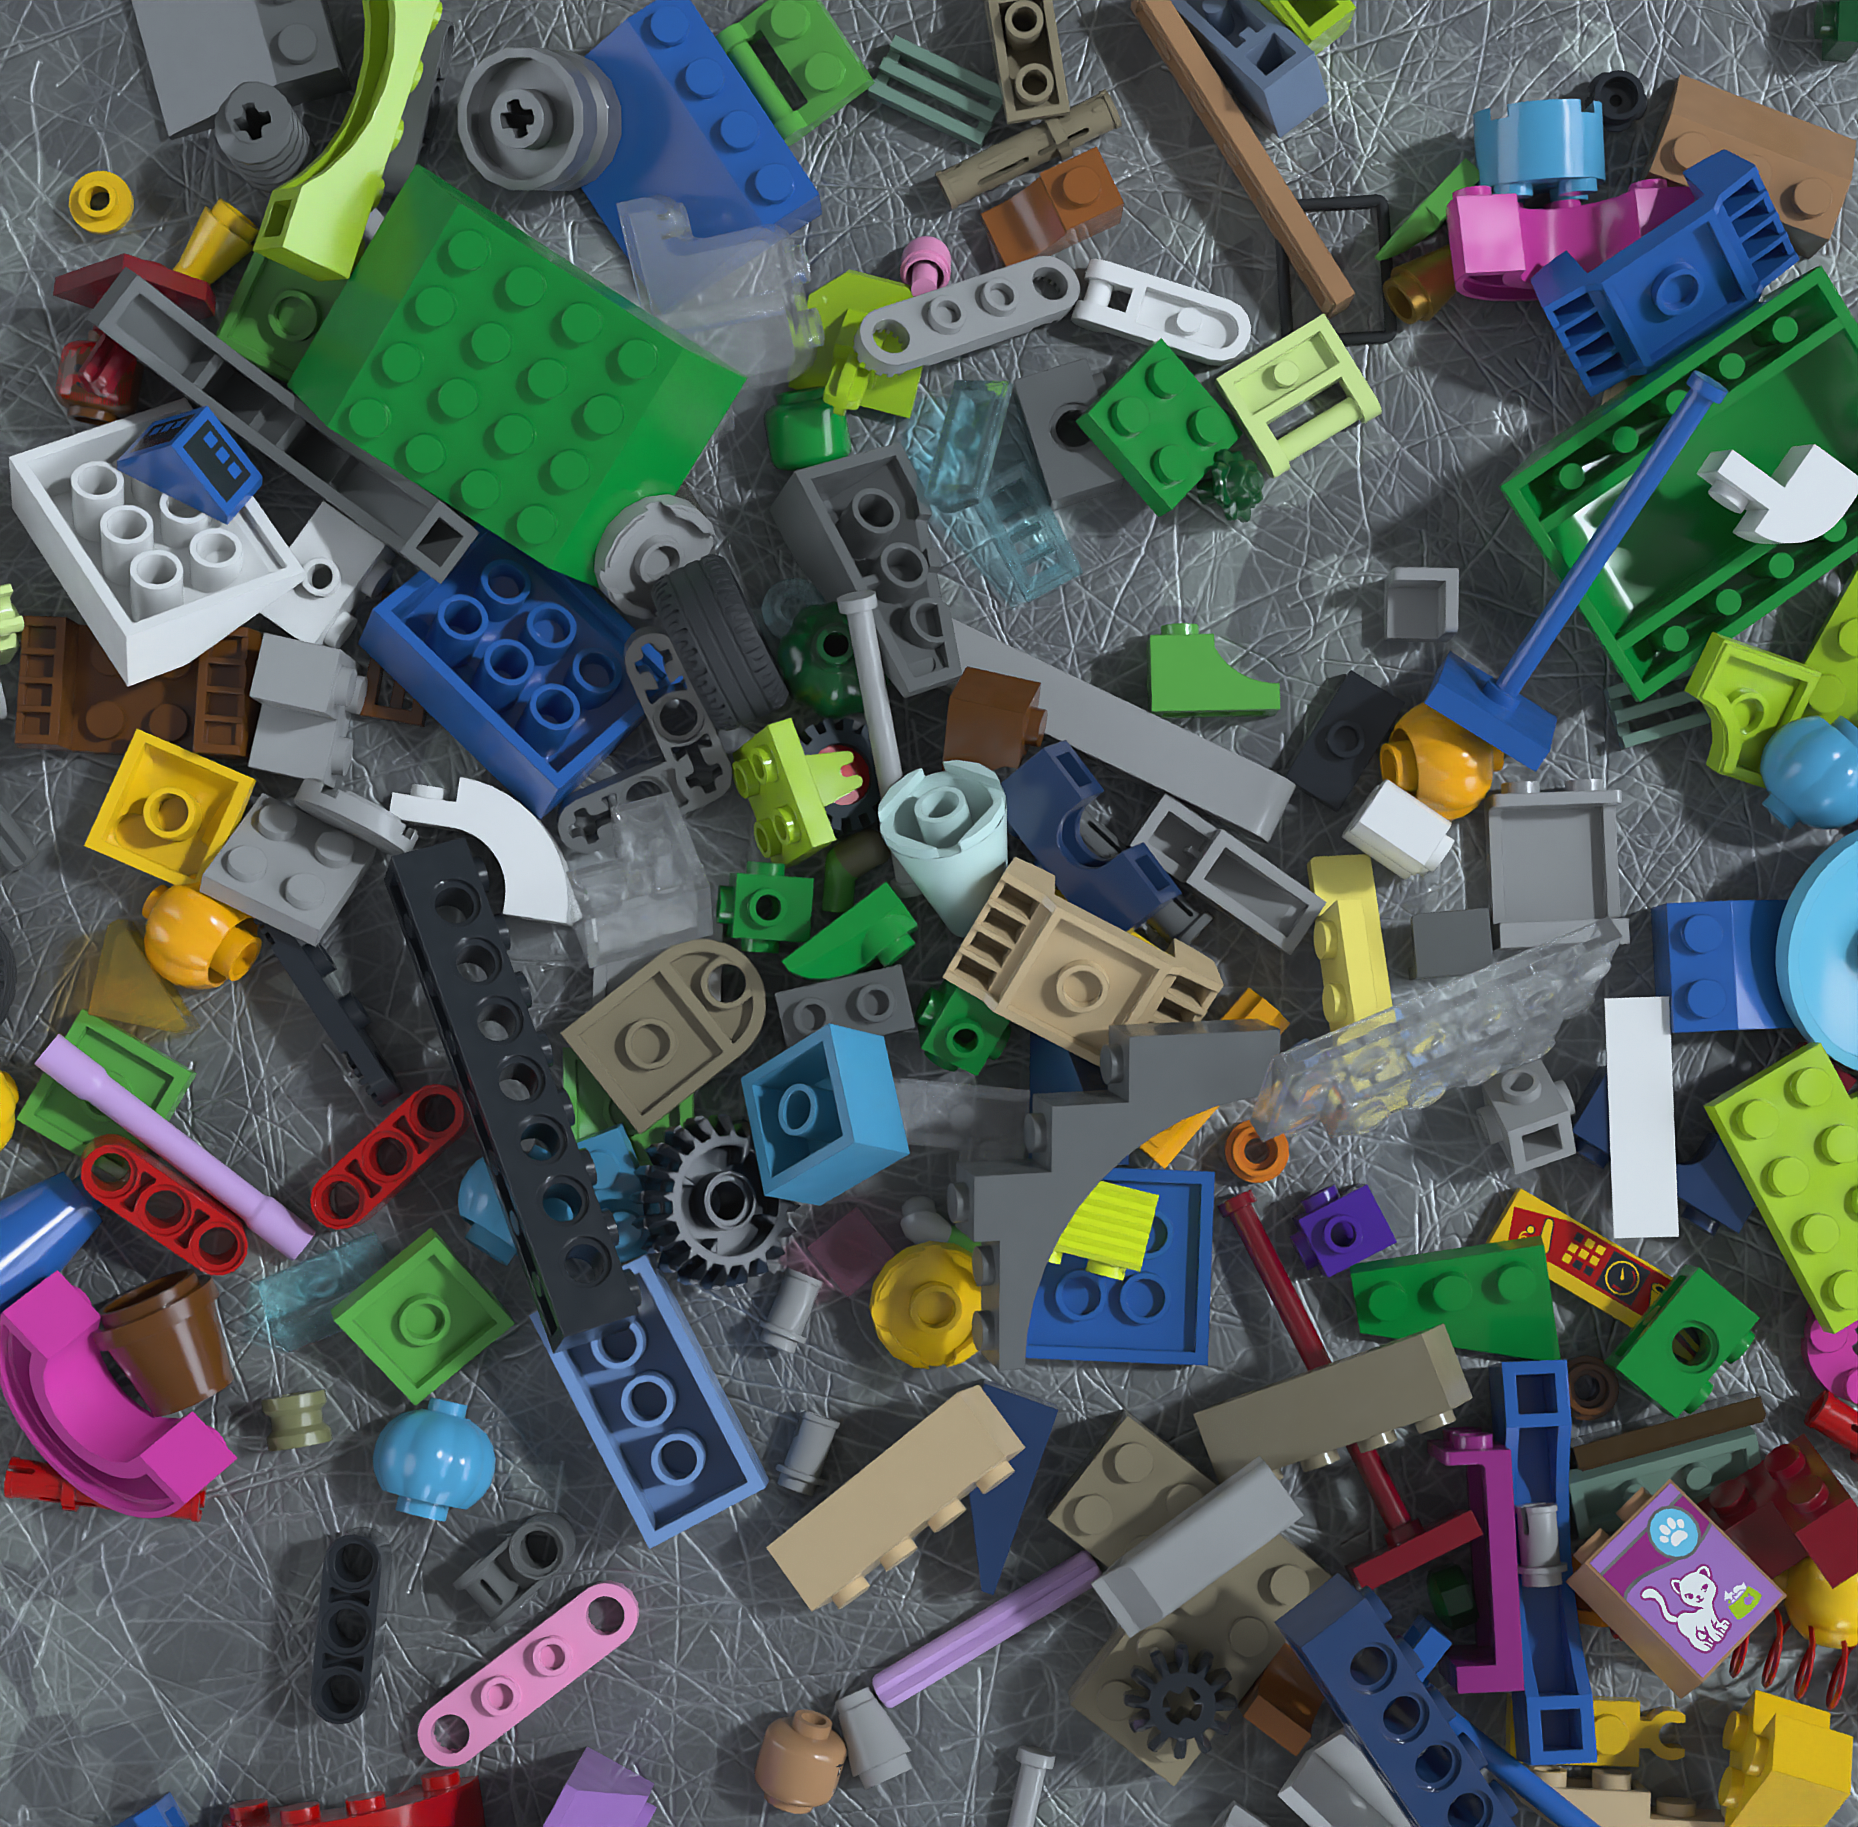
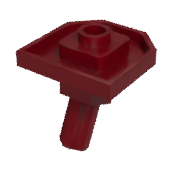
M126 253L55 277L53 296L94 309L119 274L127 267L196 321L215 316L217 297L208 282L171 270L160 263L143 260ZM94 325L93 330L101 337L78 371V378L81 380L80 386L85 391L105 398L112 394L135 356Z

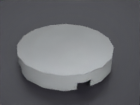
M670 494L645 497L629 505L608 524L596 547L594 572L600 590L624 614L642 619L658 617L655 614L658 611L651 595L655 581L661 576L669 575L670 572L684 567L690 562L700 560L705 555H717V550L713 548L712 534L715 535L712 523L688 500Z
M317 778L304 779L294 798V803L302 810L326 824L377 847L376 849L394 856L412 851L419 836L415 829L408 828V830H405L406 825L401 822V818L348 790L344 792L338 789L334 798L321 793L325 785L323 780Z

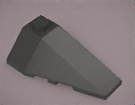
M897 442L794 471L770 506L769 511L797 565L828 603L832 601L837 602L838 597L851 592L864 590L876 592L878 606L872 609L883 671L904 698L958 681L962 676V669L950 607L942 601L937 575L942 568L939 549L932 548L927 522L932 515L929 496L901 443Z

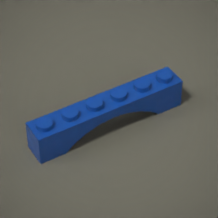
M1567 1359L1501 1362L1489 1365L1493 1439L1511 1449L1514 1511L1515 1505L1557 1503L1558 1511H1556L1560 1561L1566 1562L1568 1568L1567 1571L1561 1572L1562 1584L1549 1587H1525L1522 1585V1574H1518L1524 1691H1512L1516 1759L1531 1766L1597 1763L1593 1696L1581 1641L1575 1591L1565 1582L1573 1574L1569 1522V1461L1572 1421ZM1515 1513L1517 1564H1520L1517 1513Z

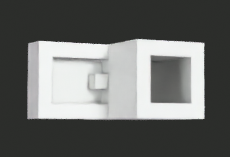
M1816 444L1791 447L1771 477L1733 449L1711 452L1696 473L1712 485L1708 493L1718 503L1740 514L1744 509L1747 510L1733 533L1745 540L1761 544L1799 543L1821 536L1842 518L1858 495V475Z

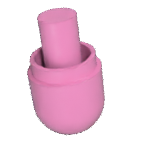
M921 236L909 242L902 253L900 277L904 284L911 285L912 295L915 297L946 287L951 275V255L947 246L939 239L931 236Z

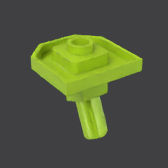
M849 269L812 291L808 296L788 387L803 389L825 386L823 401L833 406V413L836 415L844 416L847 409L857 410L859 406L910 419L924 365L904 371L899 376L894 374L893 377H887V374L883 373L881 376L875 375V370L871 369L868 371L864 368L866 364L858 361V353L854 352L853 346L855 342L853 341L861 322L868 313L914 297L911 292V285ZM883 329L880 333L876 330L873 334L875 343L882 350L889 353H900L903 351L901 349L903 343L900 344L898 342V336L896 338L892 336V331L887 334L885 333L886 329Z

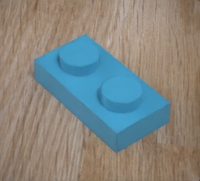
M623 1122L577 1139L578 1148H586L593 1159L597 1173V1184L593 1186L600 1208H608L615 1219L619 1233V1245L615 1246L620 1263L647 1254L641 1247L650 1236L649 1230L637 1229L631 1225L638 1216H644L643 1204H636L629 1199L634 1192L644 1191L645 1183L633 1173L640 1164Z

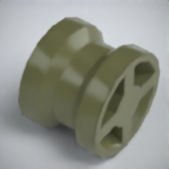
M325 1389L299 1391L261 1399L262 1412L270 1417L272 1429L266 1438L268 1451L306 1447L333 1440L331 1427L323 1421L322 1408L327 1402Z

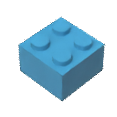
M829 1023L741 1077L764 1196L820 1206L910 1154L884 1036Z

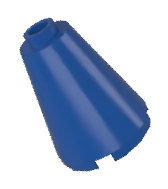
M62 1171L0 1200V1315L5 1309L55 1271L61 1272L103 1222L96 1210L104 1204L93 1198L85 1190L81 1174L71 1181L65 1172Z

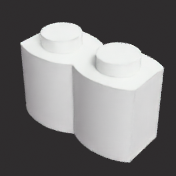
M1385 779L1380 786L1377 785L1372 790L1341 836L1404 880H1407L1411 875L1415 876L1417 873L1424 877L1428 871L1434 872L1455 841L1446 835L1452 824L1449 820L1388 779Z

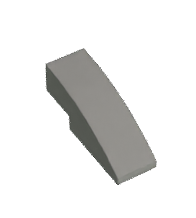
M1167 793L1158 794L1124 843L1126 847L1131 848L1144 842L1167 874L1175 879V883L1287 955L1293 953L1327 903L1225 830L1215 828Z

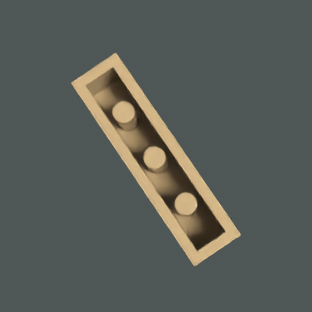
M980 1385L962 1390L947 1400L766 1548L811 1611L832 1601L838 1609H841L870 1587L864 1577L881 1564L886 1571H889L913 1554L918 1547L912 1538L927 1526H930L933 1532L936 1533L964 1513L966 1508L960 1500L972 1490L978 1487L982 1494H986L1007 1479L1015 1471L1009 1461L1024 1450L1025 1446Z

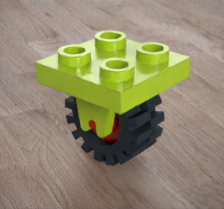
M788 718L767 725L732 753L735 761L732 764L733 780L739 794L750 801L757 821L754 823L755 840L765 858H770L772 863L785 864V869L798 865L842 836H851L879 819L878 807L881 802V796L867 725L864 724L856 730L853 728V719L843 718L839 722L834 723L833 718L820 721L815 726L812 724L797 735L792 718Z

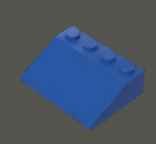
M655 0L627 18L584 56L594 61L612 81L621 105L622 135L612 162L596 180L580 188L665 316L822 215L820 194L691 0Z
M478 523L473 528L480 533L444 581L440 584L423 571L417 572L373 608L358 645L540 821L583 783L647 718L627 674L623 658L624 645L630 635L636 630L589 584L549 569ZM649 643L641 647L643 658L635 662L637 667L648 665L654 674L659 688L646 690L648 697L653 696L666 685L682 682L684 678L679 676L674 682L670 683L662 663L663 656Z

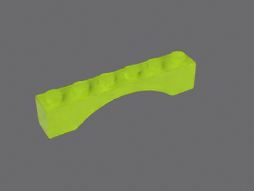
M362 0L365 18L364 54L356 93L342 125L324 151L298 176L272 191L253 248L254 252L318 282L349 279L350 273L354 271L364 254L365 241L362 236L369 215L378 206L383 196L385 184L382 175L389 154L397 147L403 134L404 122L401 117L408 95L416 88L422 76L423 62L420 58L427 37L437 26L442 14L443 6L439 0Z

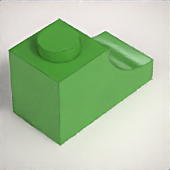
M1190 623L1162 625L1161 635L1149 636L1146 643L1148 712L1162 719L1275 716L1280 710V683L1258 681L1237 672L1224 661L1216 650L1214 634H1199V625Z

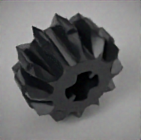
M1183 1641L1175 1643L1174 1661L1166 1663L1164 1655L1158 1647L1150 1649L1149 1655L1156 1670L1151 1673L1138 1665H1134L1130 1670V1675L1134 1681L1146 1689H1131L1123 1693V1701L1126 1706L1142 1709L1129 1719L1131 1730L1137 1733L1152 1728L1148 1735L1147 1746L1153 1752L1160 1750L1168 1737H1171L1172 1751L1176 1759L1185 1758L1187 1752L1186 1740L1192 1738L1195 1739L1198 1749L1203 1754L1208 1753L1212 1750L1209 1738L1205 1733L1208 1727L1221 1735H1228L1231 1730L1229 1722L1217 1714L1216 1711H1230L1238 1706V1700L1234 1694L1218 1692L1232 1680L1229 1670L1227 1668H1219L1208 1673L1212 1666L1214 1655L1206 1648L1201 1650L1192 1664H1190L1188 1646ZM1186 1686L1193 1688L1189 1691L1195 1704L1191 1710L1180 1706L1174 1714L1168 1712L1171 1710V1707L1165 1695L1170 1690L1180 1694L1185 1690Z

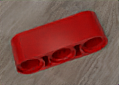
M432 1084L420 1088L325 1173L313 1187L310 1197L311 1210L316 1219L326 1227L337 1230L362 1225L370 1220L458 1140L471 1124L458 1087L447 1084ZM440 1094L448 1097L455 1107L454 1121L444 1131L433 1129L425 1118L427 1103L431 1098ZM389 1138L399 1140L407 1150L406 1165L395 1175L387 1173L378 1163L377 1154L379 1147ZM342 1181L354 1186L359 1194L358 1209L348 1218L338 1215L333 1210L330 1201L332 1190Z
M104 1134L94 1138L86 1145L81 1155V1180L85 1190L93 1198L202 1272L209 1275H226L234 1272L243 1263L247 1255L248 1241L241 1219L230 1209L123 1136ZM116 1153L123 1156L130 1166L127 1174L115 1182H105L98 1179L93 1174L91 1168L94 1161L101 1155ZM161 1190H170L177 1193L183 1201L180 1210L169 1218L152 1216L146 1210L145 1205L149 1197ZM214 1227H224L235 1235L232 1247L221 1254H209L199 1246L201 1236L207 1230Z

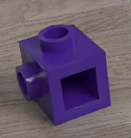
M1358 1183L1339 1193L1335 1184H1332L1301 1200L1300 1202L1305 1211L1292 1218L1299 1232L1289 1236L1306 1270L1308 1271L1317 1266L1321 1275L1328 1278L1397 1243L1367 1184Z

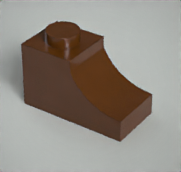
M967 666L949 697L943 762L952 760L975 762L991 771L1005 766L1018 769L1029 747L1039 748L1044 737L1048 711L1038 708L1041 682ZM942 763V771H945L944 765Z

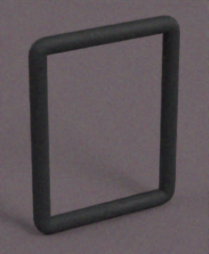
M1382 195L1296 199L1303 211L1377 207L1379 251L1391 238L1389 204ZM1275 238L1281 338H1284L1293 332L1290 270L1288 256ZM1392 257L1380 261L1385 330L1337 333L1344 345L1387 343L1392 341L1397 335L1396 315L1388 305L1383 292L1384 282L1391 278L1393 270Z

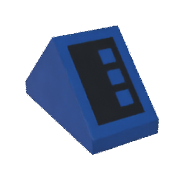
M208 406L152 422L117 460V470L226 525L230 523L262 486L263 476Z

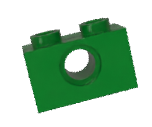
M1685 1264L1605 1360L1604 1364L1660 1411L1677 1419L1683 1411L1691 1414L1704 1403L1714 1387L1709 1379L1724 1361L1732 1364L1746 1352L1755 1338V1334L1750 1329L1760 1317L1700 1267ZM1692 1327L1700 1339L1699 1350L1691 1360L1679 1362L1673 1354V1339L1680 1330Z

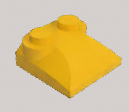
M136 729L84 846L176 886L201 881L203 873L238 827L257 780ZM198 873L195 879H192L187 876L190 874Z

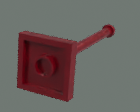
M1252 1189L1218 1205L1217 1207L1222 1217H1230L1307 1371L1331 1363L1332 1361L1252 1205L1257 1202ZM1357 1442L1346 1446L1388 1530L1387 1533L1383 1534L1387 1545L1344 1566L1354 1587L1358 1591L1366 1585L1374 1589L1483 1535L1472 1510L1457 1509L1425 1526H1422L1419 1518L1412 1520L1377 1450L1374 1449L1360 1453Z

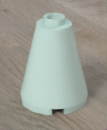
M952 760L943 762L945 771L925 776L923 769L920 768L908 773L889 788L878 807V817L880 820V833L886 845L948 929L956 936L965 938L1008 867L1007 800L995 772L979 763Z

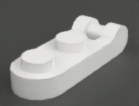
M1091 259L1089 261L1084 277L1089 285L1084 300L1076 302L1071 321L1074 324L1087 330L1110 333L1147 346L1162 338L1176 355L1214 366L1233 363L1242 356L1249 343L1251 324L1247 313L1240 305L1233 301L1101 259ZM1113 291H1121L1131 295L1126 312L1108 307Z

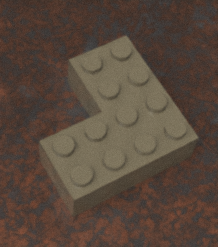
M1123 1409L1046 1508L1045 1512L1050 1522L1107 1567H1110L1117 1559L1220 1484ZM1280 1533L1158 1623L1139 1631L1131 1638H1129L1119 1624L1069 1689L1070 1705L1172 1786H1175L1201 1751L1198 1749L1194 1738L1187 1739L1185 1758L1176 1759L1172 1751L1171 1737H1168L1160 1750L1153 1752L1147 1746L1148 1735L1152 1728L1137 1733L1131 1730L1129 1719L1142 1709L1126 1706L1123 1701V1693L1131 1689H1146L1136 1683L1131 1677V1668L1134 1665H1138L1153 1673L1156 1668L1151 1661L1149 1650L1154 1647H1158L1162 1651L1166 1663L1174 1661L1175 1643L1183 1641L1188 1646L1190 1664H1192L1197 1654L1206 1648L1214 1655L1213 1663L1208 1673L1219 1668H1227L1232 1676L1229 1684L1218 1692L1234 1694L1239 1703L1286 1642V1639L1274 1622L1333 1576L1326 1567L1284 1534ZM1186 1686L1185 1690L1180 1694L1170 1690L1165 1695L1171 1707V1710L1168 1712L1174 1714L1180 1706L1191 1710L1195 1704L1189 1691L1193 1688ZM1233 1710L1216 1711V1713L1227 1719ZM1208 1727L1205 1733L1209 1741L1216 1732Z

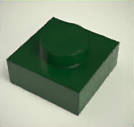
M1820 0L1818 2L1814 17L1815 39H1822L1821 61L1847 62L1858 49V0Z

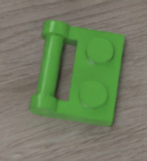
M767 0L743 20L728 26L715 37L788 147L798 142L875 83L821 0ZM763 36L766 37L808 101V103L796 111L791 109L750 47Z

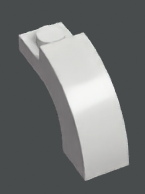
M460 777L456 802L449 801L450 790L419 784H412L410 795L392 793L389 812L401 818L403 824L468 834L479 838L491 849L500 863L505 879L506 893L503 914L512 918L573 927L575 913L574 890L565 857L545 825L518 801L493 786Z

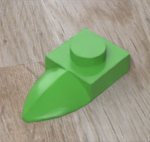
M1465 158L1404 222L1374 258L1381 261L1394 257L1412 248L1428 235L1432 237L1447 222L1446 207L1453 199L1452 193L1462 188L1476 186L1480 180L1479 170Z

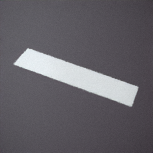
M1669 996L1604 998L1614 1238L1679 1237Z

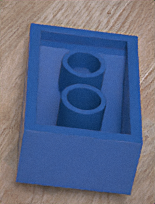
M1788 900L1666 903L1651 908L1655 996H1669L1671 1034L1796 1028L1782 1001L1775 966L1778 930Z

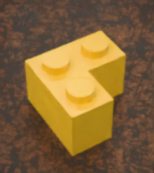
M1755 1690L1740 1712L1733 1710L1730 1713L1724 1727L1722 1745L1724 1749L1730 1750L1729 1766L1722 1776L1718 1792L1719 1805L1726 1807L1724 1827H1825L1851 1792L1853 1736L1830 1729V1712Z

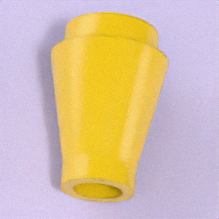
M219 198L212 209L204 207L184 252L173 270L203 280L211 285L253 250L255 244L252 241L258 235L260 229L238 209Z

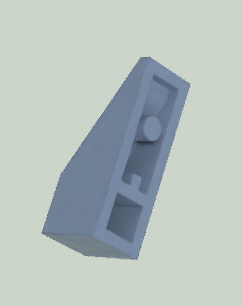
M1171 0L1212 67L1240 102L1279 139L1329 101L1314 51L1257 0Z

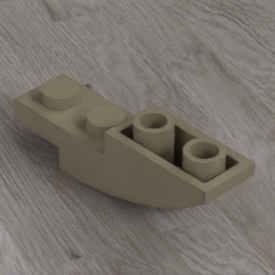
M983 0L1007 124L1070 115L1053 0Z

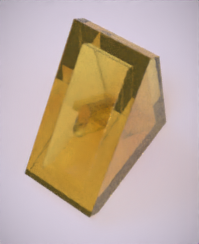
M118 918L107 925L88 1015L174 1033L192 1034L200 1029V1024L174 984L164 979L151 966L145 953L144 937L135 923Z

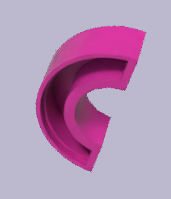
M1655 178L1635 182L1628 186V192L1596 203L1581 205L1580 200L1567 199L1548 203L1543 206V209L1523 208V203L1517 202L1516 193L1492 194L1491 187L1471 186L1456 190L1452 193L1453 199L1446 207L1455 288L1464 296L1481 300H1539L1530 279L1558 255L1567 250L1578 264L1589 273L1695 202L1694 196L1689 186L1668 187L1666 179Z
M57 1270L5 1309L0 1315V1386L8 1406L27 1438L43 1458L64 1479L86 1496L101 1505L129 1516L160 1518L170 1515L184 1506L229 1467L237 1457L228 1449L220 1433L214 1428L205 1425L193 1411L182 1418L154 1417L152 1412L141 1407L122 1390L108 1370L100 1350H98L92 1337V1332L99 1328L101 1315L92 1307L88 1296L80 1288L71 1285Z

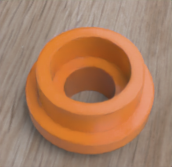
M1263 1119L1246 1120L1234 1127L1229 1133L1225 1142V1159L1231 1171L1240 1179L1252 1183L1267 1182L1277 1177L1285 1168L1289 1157L1288 1141L1282 1130L1272 1122ZM1254 1138L1263 1140L1268 1148L1266 1158L1260 1163L1250 1162L1244 1153L1247 1142Z

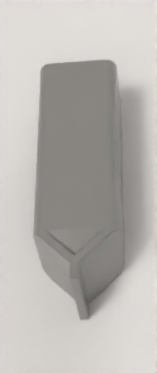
M1258 1456L1117 1559L1091 1585L1129 1638H1131L1139 1631L1164 1619L1304 1515L1266 1462Z

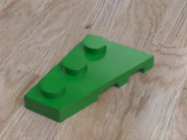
M1541 1235L1361 1262L1349 1267L1360 1333L1400 1339L1444 1323L1452 1346L1455 1348L1540 1361L1561 1360L1545 1248Z

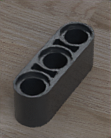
M357 1527L340 1536L327 1549L323 1561L310 1693L311 1703L317 1715L326 1722L336 1725L347 1724L359 1718L376 1699L380 1687L392 1552L387 1538L378 1530L370 1527ZM356 1543L363 1545L369 1550L373 1559L370 1574L360 1576L347 1569L343 1554L348 1544ZM352 1609L363 1616L367 1629L363 1639L352 1640L340 1632L337 1624L340 1610ZM344 1674L357 1682L360 1688L358 1703L347 1705L339 1702L334 1697L331 1691V1681L334 1675Z

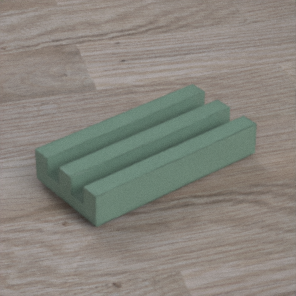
M897 35L894 36L890 44V50L879 66V72L874 80L875 83L868 88V97L978 150H981L1003 106L999 84ZM903 59L988 100V106L900 65V60ZM891 78L980 120L977 128L975 129L888 87Z
M1697 663L1667 684L1690 678ZM1624 682L1603 689L1621 750L1711 724L1707 711L1631 733L1628 721L1698 701V699L1686 691H1682L1624 709L1621 698L1632 695Z

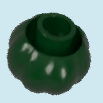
M836 601L822 605H810L802 609L794 617L791 629L782 637L777 650L778 663L783 670L784 683L790 698L798 705L807 706L818 716L826 719L833 718V720H837L850 714L865 713L847 615L839 612L838 602ZM838 653L844 654L840 657H831V655H837ZM884 673L887 687L891 683V680Z

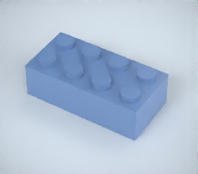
M647 1253L622 1266L623 1270L629 1268L634 1273L642 1298L641 1306L637 1307L639 1314L626 1331L553 1354L538 1311L529 1315L649 1549L766 1488L770 1480L662 1270L657 1269L658 1263L653 1253Z

